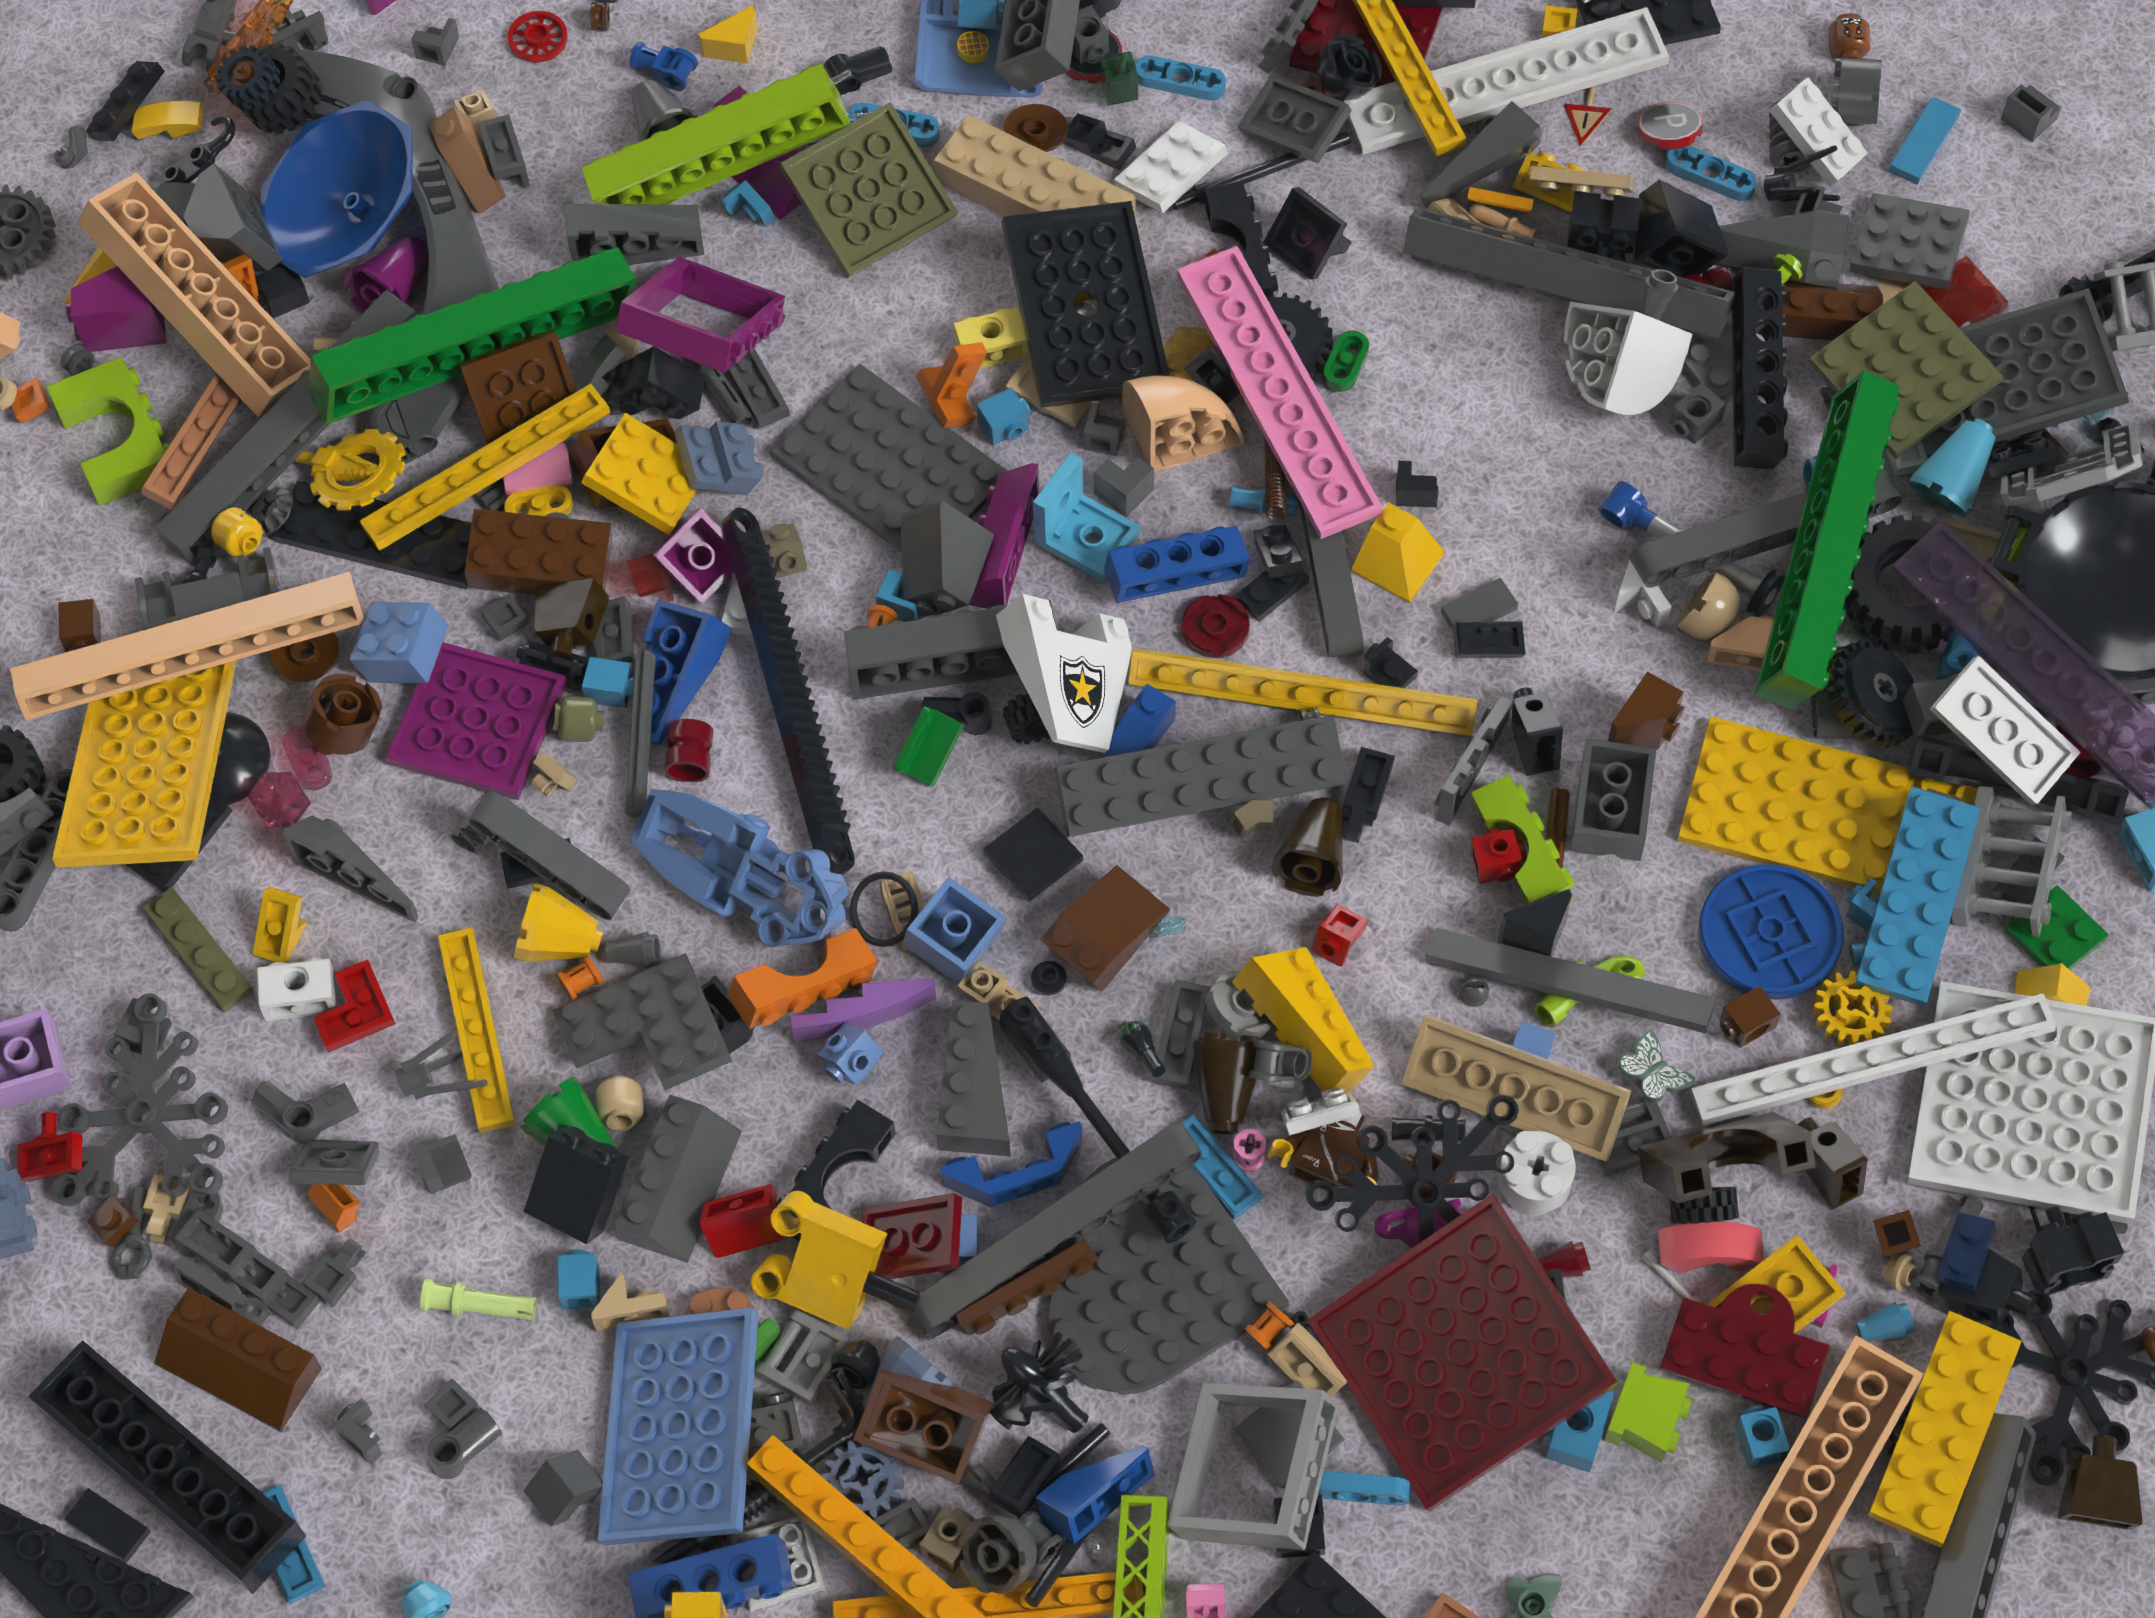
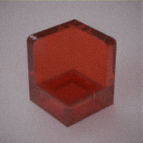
M654 553L627 560L630 578L639 597L664 590L667 602L674 601L666 569L653 557Z

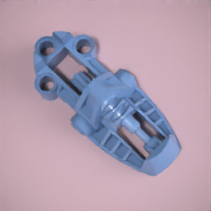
M651 789L631 837L632 843L645 859L671 884L707 907L714 914L732 916L738 905L751 912L750 918L759 924L758 936L761 942L768 947L804 944L821 940L831 930L840 927L845 920L846 914L842 902L849 895V891L843 876L830 872V860L822 850L799 851L789 855L767 838L770 826L759 816L737 814L714 802L690 794ZM684 818L701 827L702 829L698 830L684 823ZM679 832H682L694 838L695 844L705 848V852L701 861L660 841L666 839L669 834L678 835ZM806 860H808L810 864L809 873L805 868ZM783 872L787 875L788 882L806 892L798 913L774 900L778 899L780 893L784 892L786 888L784 885L785 880L776 876L775 873ZM821 908L825 913V919H821ZM779 923L781 924V926H782V928H783V935H782V936L780 935L779 929H778Z

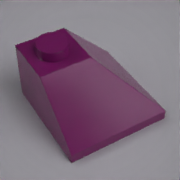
M702 508L691 511L671 532L670 536L666 537L653 555L700 605L734 572L723 530Z

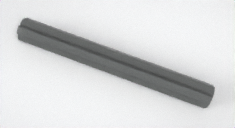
M650 651L636 652L634 660L625 813L630 817H640L647 799L655 655L650 653Z

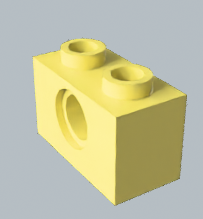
M1018 307L999 309L991 314L967 317L962 321L954 323L956 345L982 342L988 353L979 369L1025 358L1029 354L1023 321Z

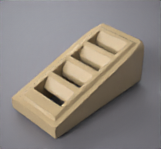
M913 871L899 874L913 888L917 897L919 914L925 905ZM883 879L879 882L880 893L897 936L908 924V921L900 923V920L910 917L911 905L896 909L895 906L909 902L910 899L905 889L899 883L891 879ZM903 941L899 943L902 953L910 951L902 945Z

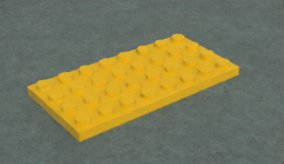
M237 660L88 703L52 857L56 868L197 860Z
M1710 716L1677 842L1761 864L1793 868L1810 877L1855 888L1858 884L1864 887L1873 878L1877 881L1874 894L1879 895L1911 786L1925 791L1927 788L1960 798L1962 799L1961 802L1971 805L1975 804L1978 788L1909 774L1908 767Z

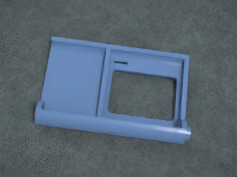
M921 0L914 80L920 89L931 92L995 97L1034 98L1041 94L1043 82L1018 91L995 71L1003 20L997 19L996 29L958 26V16H954L952 13L953 0ZM978 31L988 38L989 54L984 61L971 64L960 59L957 54V42L963 33Z

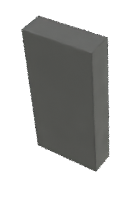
M1500 577L1443 605L1441 613L1453 630V624L1456 621H1495L1517 610L1518 602Z

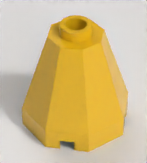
M534 883L522 921L521 935L517 939L513 958L523 961L582 959L589 956L590 950L598 952L603 931L597 930L599 922L597 919L550 887Z

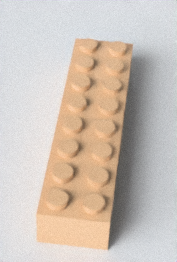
M138 173L88 200L77 223L258 418L266 414L275 405L279 396L287 392L299 380L301 374L310 368L311 359Z

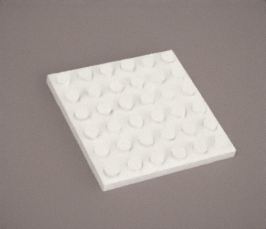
M1941 981L1934 1023L2031 996ZM2046 999L2056 1023L2055 1031L1927 1065L1907 1184L2045 1209L2059 1206L2061 1212L2078 1215L2086 1212H2092L2093 1215L2107 1212L2111 1221L2127 1224L2134 1223L2155 1075L2154 1017Z

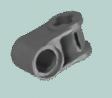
M1254 1040L1253 1046L1256 1048L1254 1068L1249 1071L1250 1078L1281 1082V1080L1301 1081L1309 1075L1312 1068V1053L1309 1049L1279 1042Z

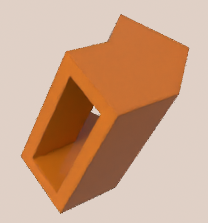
M311 1185L307 1193L310 1201L339 1233L358 1219L355 1213L360 1202L344 1185Z

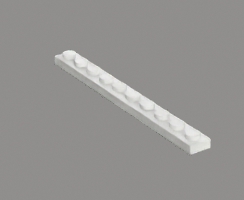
M2044 993L1694 1087L1691 1088V1095L1701 1124L1705 1126L2055 1031L2056 1023Z

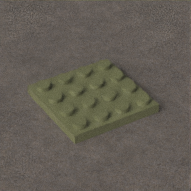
M891 102L781 162L779 168L847 278L958 215L957 209Z
M1916 281L1809 359V364L1835 393L1863 370L1900 386L1897 397L1900 400V406L1896 415L1891 420L1889 429L1892 430V436L1885 447L1895 459L1902 456L2001 383L2003 375Z

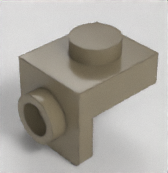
M794 523L788 525L776 524L768 530L761 531L764 543L771 547L768 555L774 557L771 566L778 571L775 578L807 570L802 542Z

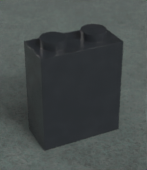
M564 1125L548 1136L523 1212L584 1244H588L604 1231L629 1157L618 1152L616 1147L611 1144L600 1143L590 1138L580 1128Z

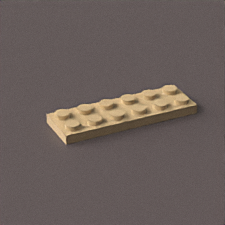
M1430 1015L1423 1016L1401 1083L1442 1100H1453L1460 1107L1484 1116L1487 1114V1103L1493 1096L1499 1094L1510 1096L1516 1101L1519 1112L1515 1121L1508 1125L1523 1131H1543L1553 1134L1568 1143L1572 1149L1605 1162L1609 1160L1632 1092L1629 1089ZM1500 1102L1495 1106L1496 1115L1503 1116L1506 1113L1507 1106L1504 1102Z

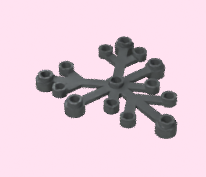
M148 993L142 995L134 1006L136 1017L144 1022L141 1062L130 1052V1045L120 1037L109 1039L105 1045L106 1055L118 1061L139 1082L138 1097L128 1088V1082L124 1076L118 1072H110L104 1076L102 1087L112 1096H116L127 1109L89 1112L79 1104L70 1103L64 1106L58 1114V1124L67 1133L75 1132L82 1134L89 1127L124 1125L104 1146L82 1147L83 1168L75 1176L63 1174L54 1181L52 1195L58 1202L66 1206H74L80 1203L85 1196V1187L97 1175L98 1179L93 1187L95 1196L103 1201H106L112 1194L118 1196L119 1185L113 1181L115 1156L138 1133L145 1134L150 1132L168 1150L166 1176L162 1181V1188L171 1196L179 1197L187 1191L188 1181L182 1176L183 1167L190 1173V1186L201 1195H214L222 1187V1173L210 1164H202L194 1154H204L211 1159H216L225 1150L224 1141L214 1134H207L203 1138L179 1140L162 1123L165 1121L201 1119L209 1125H215L226 1118L228 1105L219 1095L208 1092L201 1095L194 1104L165 1106L179 1090L187 1091L195 1084V1074L184 1066L175 1068L170 1075V1079L154 1094L155 1083L182 1055L190 1056L198 1048L197 1038L189 1032L183 1031L174 1037L173 1043L157 1059L159 1024L166 1018L167 1005L155 994ZM158 1007L155 1014L150 1017L152 1009ZM190 1039L189 1045L182 1049L183 1041ZM121 1044L122 1048L120 1052L114 1054L115 1047ZM187 1073L186 1080L179 1084L181 1075ZM119 1079L117 1087L111 1089L112 1082ZM218 1106L216 1113L211 1116L212 1108ZM150 1111L148 1117L142 1121L144 1113ZM81 1117L80 1122L74 1127L75 1120ZM216 1141L215 1149L208 1152L209 1144ZM213 1177L212 1183L206 1187L207 1179ZM179 1179L178 1187L171 1190L172 1182ZM110 1184L109 1192L103 1195V1188ZM75 1187L74 1193L68 1197L69 1190Z

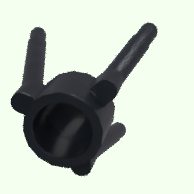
M1833 145L1788 165L1775 167L1774 174L1766 175L1764 179V192L1767 200H1799L1801 194L1816 192L1815 186L1797 187L1795 177L1788 175V172L1836 152L1838 147ZM1824 194L1823 200L1839 201L1840 196Z

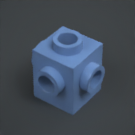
M844 1022L838 1031L827 1039L825 1046L817 1055L826 1064L824 1071L838 1083L845 1080L857 1086L861 1080L870 1074L872 1067L883 1056L884 1052L864 1030Z

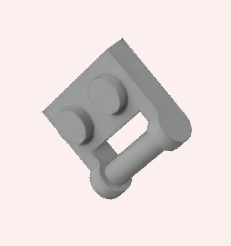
M792 1309L787 1317V1326L764 1362L757 1364L754 1374L765 1382L773 1384L811 1405L824 1385L822 1383L823 1377L826 1374L829 1376L831 1374L832 1355L847 1345L850 1340L847 1336L797 1309ZM800 1331L809 1332L785 1372L782 1373L777 1370V1367Z

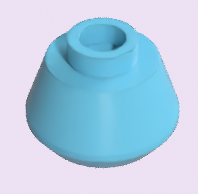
M420 1579L410 1584L403 1591L404 1598L400 1603L404 1618H440L450 1609L452 1596L434 1582L428 1581L424 1583Z

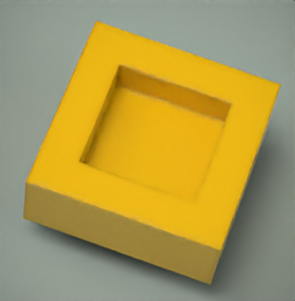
M1546 5L1542 38L1575 29L1577 9Z

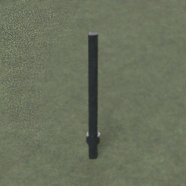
M1343 132L1336 135L1325 153L1350 144L1351 141L1348 133ZM1288 153L1213 183H1201L1193 186L1192 191L1183 194L1172 204V207L1177 211L1197 202L1199 205L1204 204V193L1207 187L1243 181L1244 184L1307 161V159Z

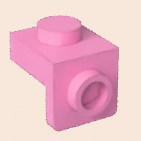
M1224 1584L1187 1585L1186 1617L1226 1618Z

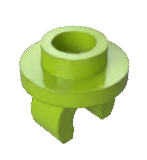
M1777 254L1774 257L1773 262L1777 267L1776 270L1781 271L1782 284L1789 278L1798 281L1803 276L1800 269L1802 265L1794 256L1790 254Z

